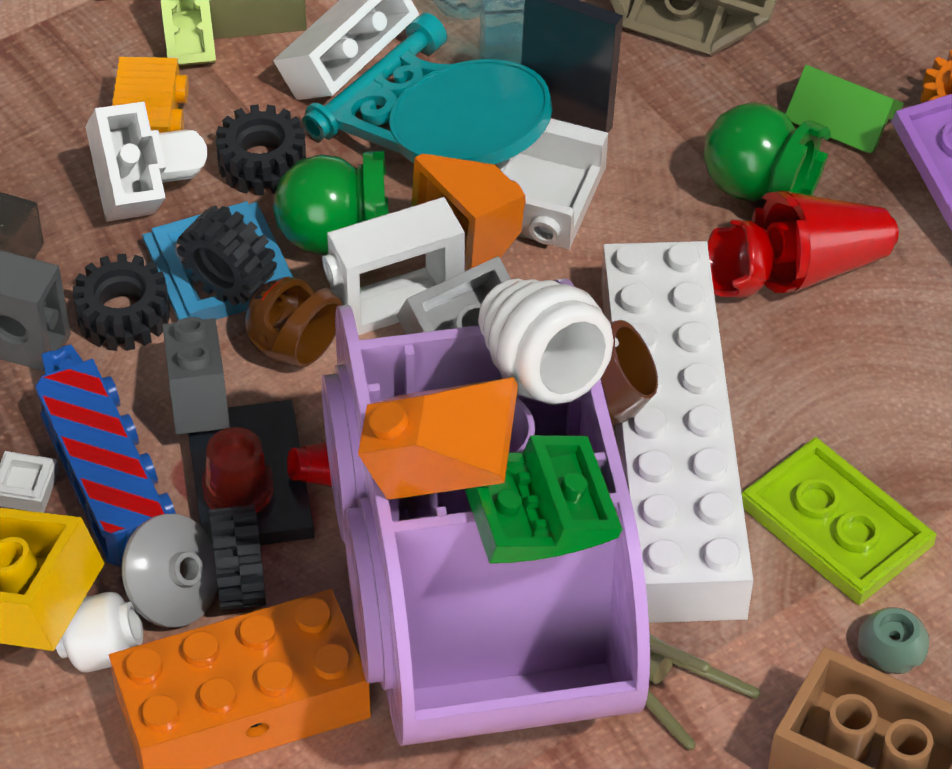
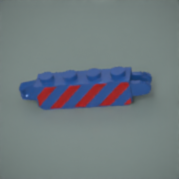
M72 345L62 346L58 350L41 354L45 375L41 376L35 386L42 408L40 413L41 420L106 562L122 567L125 547L137 527L154 516L176 514L169 495L166 492L158 495L154 485L158 483V478L149 454L139 455L135 445L139 444V439L131 416L129 414L120 416L117 407L121 405L120 398L112 377L102 378L94 359L83 361Z

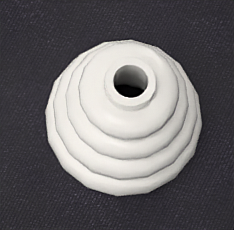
M509 279L496 285L486 295L480 306L478 323L480 331L484 336L486 347L490 351L492 363L499 369L503 379L515 378L518 383L517 394L551 405L572 402L587 393L599 381L611 360L614 339L610 321L602 313L601 308L594 299L584 290L552 280Z

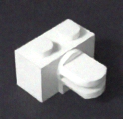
M145 102L95 108L85 126L106 222L154 215L166 198L162 183L192 179L200 172L207 158V146L203 138L194 130L185 129L159 133L158 130L151 131Z

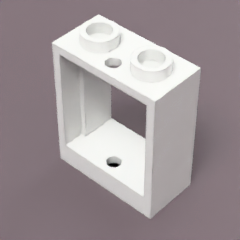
M445 197L328 232L329 255L322 257L323 268L330 284V290L340 298L342 305L351 306L358 335L399 323L396 315L407 298L463 273L465 265V232ZM426 253L425 268L360 288L359 274Z

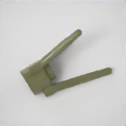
M649 633V681L655 684L660 683L667 676L672 665L675 664L748 697L756 699L760 696L758 688L711 667L707 661L670 646ZM648 689L646 706L687 750H693L695 748V741Z

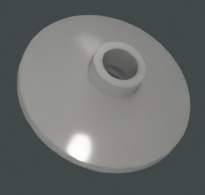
M179 514L154 516L138 526L129 538L123 554L122 578L126 594L136 611L155 625L174 628L195 622L206 613L213 603L218 590L213 542L207 532L194 520ZM181 562H182L183 569H184L183 577H182V575H181V573H180V563H181Z

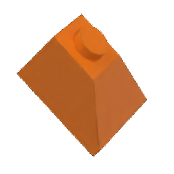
M421 154L414 158L411 207L445 197L465 232L464 272L497 256L501 258L522 232L526 195L516 181L510 180L495 164L429 154Z
M514 377L398 395L367 404L358 456L387 500L502 484L505 482L518 383Z

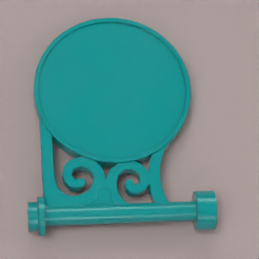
M425 12L421 13L406 27L407 38L325 106L319 103L309 105L305 110V116L302 118L305 130L316 140L330 139L337 134L339 129L401 153L413 163L416 156L429 154L498 164L523 152L540 138L549 125L552 115V103L548 86L543 78L534 70L524 65L497 59L438 64L416 57L415 55L419 52L425 55L433 54L447 41V33L443 24L434 15ZM393 75L395 83L389 82L387 79ZM376 105H380V106H384V107H382V108H380V109L377 110ZM360 110L363 120H360L357 117H355V115ZM389 122L391 131L378 127V125H384Z

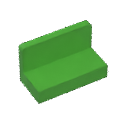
M805 64L786 115H788L791 122L801 125L804 121L811 120L827 126L831 132L830 138L867 153H874L888 119H893L895 112L901 110L904 103Z

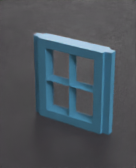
M248 201L228 206L231 216L238 211L244 215L243 222L248 225L252 221L258 227L254 232L258 236L265 235L269 241L265 248L274 250L275 257L272 260L277 262V268L274 270V275L267 282L282 277H293L258 203L248 204ZM200 215L151 228L152 232L142 234L143 242L151 261L157 265L158 272L162 271L165 276L168 299L177 320L187 317L221 319L246 311L250 301L249 299L243 305L241 302L238 305H231L228 299L225 302L217 300V296L200 300L190 277L194 272L191 269H184L181 263L182 258L178 255L176 247L178 245V237Z

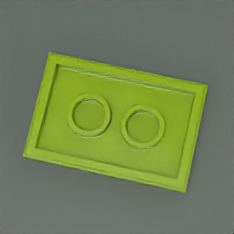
M814 437L742 492L743 508L746 512L858 605H861L935 544L937 534L817 437Z

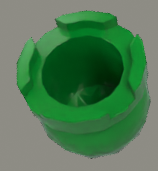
M750 102L734 106L717 118L706 133L703 157L707 171L717 187L734 199L755 202L762 200L766 193L777 191L813 196L828 158L827 153L820 151L822 139L827 141L831 137V132L827 126L811 120L804 121L795 129L788 115L774 106Z
M384 151L363 152V164H358L357 168L341 157L321 154L297 161L280 178L273 203L276 224L285 237L303 252L326 256L329 255L328 232L389 214L388 197H385L384 175H386Z

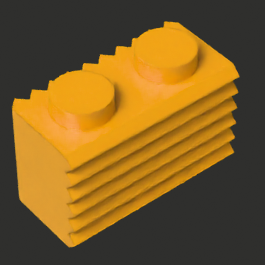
M119 57L112 106L145 102L151 131L158 130L159 133L184 130L183 109H178V105L188 103L189 83L188 75H180L178 58Z

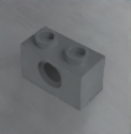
M0 250V359L44 371L41 354L55 351L65 346L71 335L59 266Z
M187 317L178 320L176 323L162 324L176 435L230 428L216 318L201 319Z

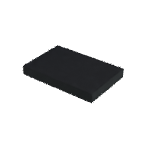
M525 0L521 65L534 70L547 84L552 103L551 118L607 133L613 128L623 15L581 0Z
M292 399L228 407L230 428L188 433L200 525L210 536L212 542L209 510L253 504L255 505L260 545L314 538L306 482L291 480L287 472V456L290 449L300 448Z

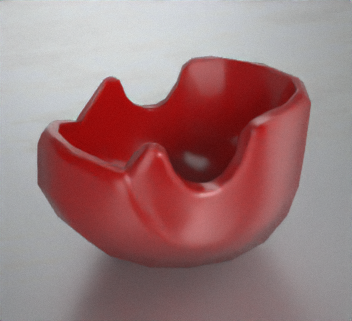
M731 220L730 225L732 226L713 229L707 242L714 295L731 298L749 297L759 291L769 279L773 269L774 248L768 232L752 221Z

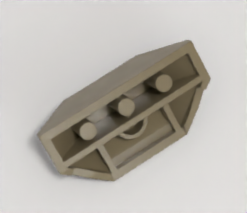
M610 0L615 12L623 15L622 26L624 29L710 57L770 22L778 1Z

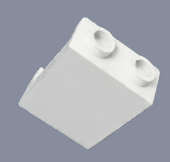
M550 119L546 130L535 143L518 155L497 164V167L510 180H514L520 185L526 195L522 232L519 234V237L570 250L606 169L607 132Z

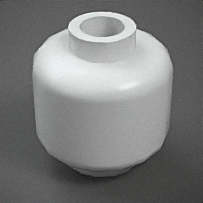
M105 592L85 597L59 641L56 650L61 658L69 657L73 666L81 672H93L110 668L109 654L143 643V626L140 615L133 607L131 601L125 602L116 592Z

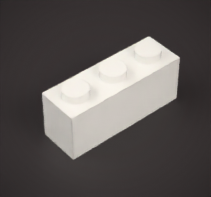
M339 0L280 53L273 62L296 100L333 96L420 14L412 0Z

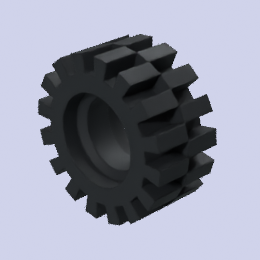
M259 104L250 105L251 113L247 114L242 108L235 110V120L227 115L222 120L223 127L218 126L216 131L219 173L222 178L226 177V183L233 188L238 184L239 192L247 194L250 187L255 188V195H264V188H271L272 194H275L280 178L297 161L306 159L304 127H301V121L297 116L291 119L290 111L284 108L279 114H276V106L267 104L266 111H259ZM257 146L276 148L271 152L261 154L247 151Z
M215 205L211 206L208 210L206 209L178 237L177 243L180 246L177 247V253L179 256L185 257L181 261L184 269H191L194 272L190 276L193 281L197 283L200 280L205 284L203 290L210 295L214 291L216 292L217 300L225 302L228 299L231 305H238L240 302L243 305L274 275L277 262L272 259L275 257L273 249L265 248L269 241L265 235L258 236L254 232L258 227L252 221L247 225L243 222V214L236 211L231 216L229 207L222 206L218 209Z
M117 254V262H110L109 257L105 256L99 258L101 265L99 268L92 262L85 267L86 275L79 273L75 279L76 286H73L78 327L81 328L82 335L86 339L91 336L92 344L98 347L106 340L108 350L117 351L118 343H125L126 351L135 349L134 341L140 340L143 346L152 342L151 333L158 337L163 333L162 324H168L170 307L165 276L162 271L158 272L155 263L150 261L144 266V258L138 255L134 256L132 262H127L126 254ZM130 296L139 299L135 304L124 308H112L104 305L107 301L116 297Z
M255 505L209 510L221 611L266 606Z

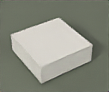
M5 451L0 462V506L44 513L59 473L57 459Z

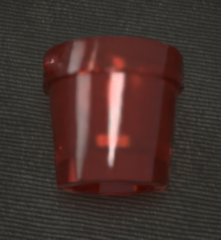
M239 427L226 428L217 432L208 442L202 486L204 500L211 509L254 504L257 513L264 509L272 498L274 492L272 470L266 462L260 439L248 429Z

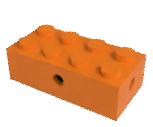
M332 588L109 654L115 693L141 769H206L371 718L369 683L366 682L360 656Z

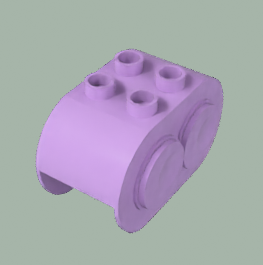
M567 278L554 280L557 283L574 287L573 283ZM337 306L335 317L337 365H335L334 374L322 375L321 378L330 476L340 535L343 543L345 542L352 606L364 676L367 683L380 682L382 689L386 690L393 728L399 745L405 746L640 713L643 711L647 701L650 676L649 616L644 567L635 514L601 380L599 379L587 393L567 403L551 405L517 394L509 452L523 453L530 435L588 436L623 528L619 538L592 548L558 557L516 563L489 564L465 489L387 500L358 456L367 404L398 395L503 379L499 369L492 363L490 351L486 347L480 327L471 326L359 340L351 306Z

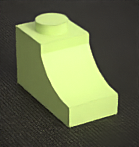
M160 0L167 58H178L179 66L216 63L209 0Z

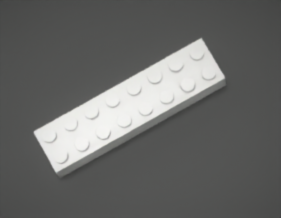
M707 241L604 244L601 278L604 315L610 322L617 320L627 321L638 331L650 350L658 374V388L653 398L635 417L622 424L615 425L617 447L635 514L641 546L649 623L747 620L753 587V574ZM615 337V347H617L619 345V341Z

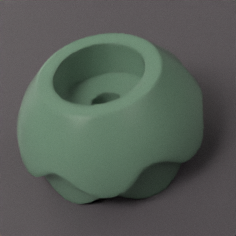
M887 607L875 611L863 621L859 630L858 648L861 655L876 670L904 674L915 666H920L925 661L929 649V634L922 621L912 612L902 608Z

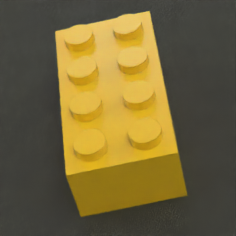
M0 508L1 644L54 651L105 564L82 517Z

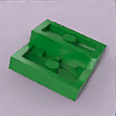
M530 435L523 453L509 452L504 483L465 489L489 564L535 561L579 552L617 539L623 530L588 436Z

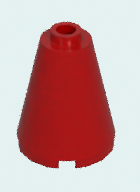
M787 191L766 193L762 197L767 200L764 207L755 208L752 216V222L768 232L774 248L773 269L770 278L764 284L774 293H793L885 258L891 254L899 237L896 220L883 207Z

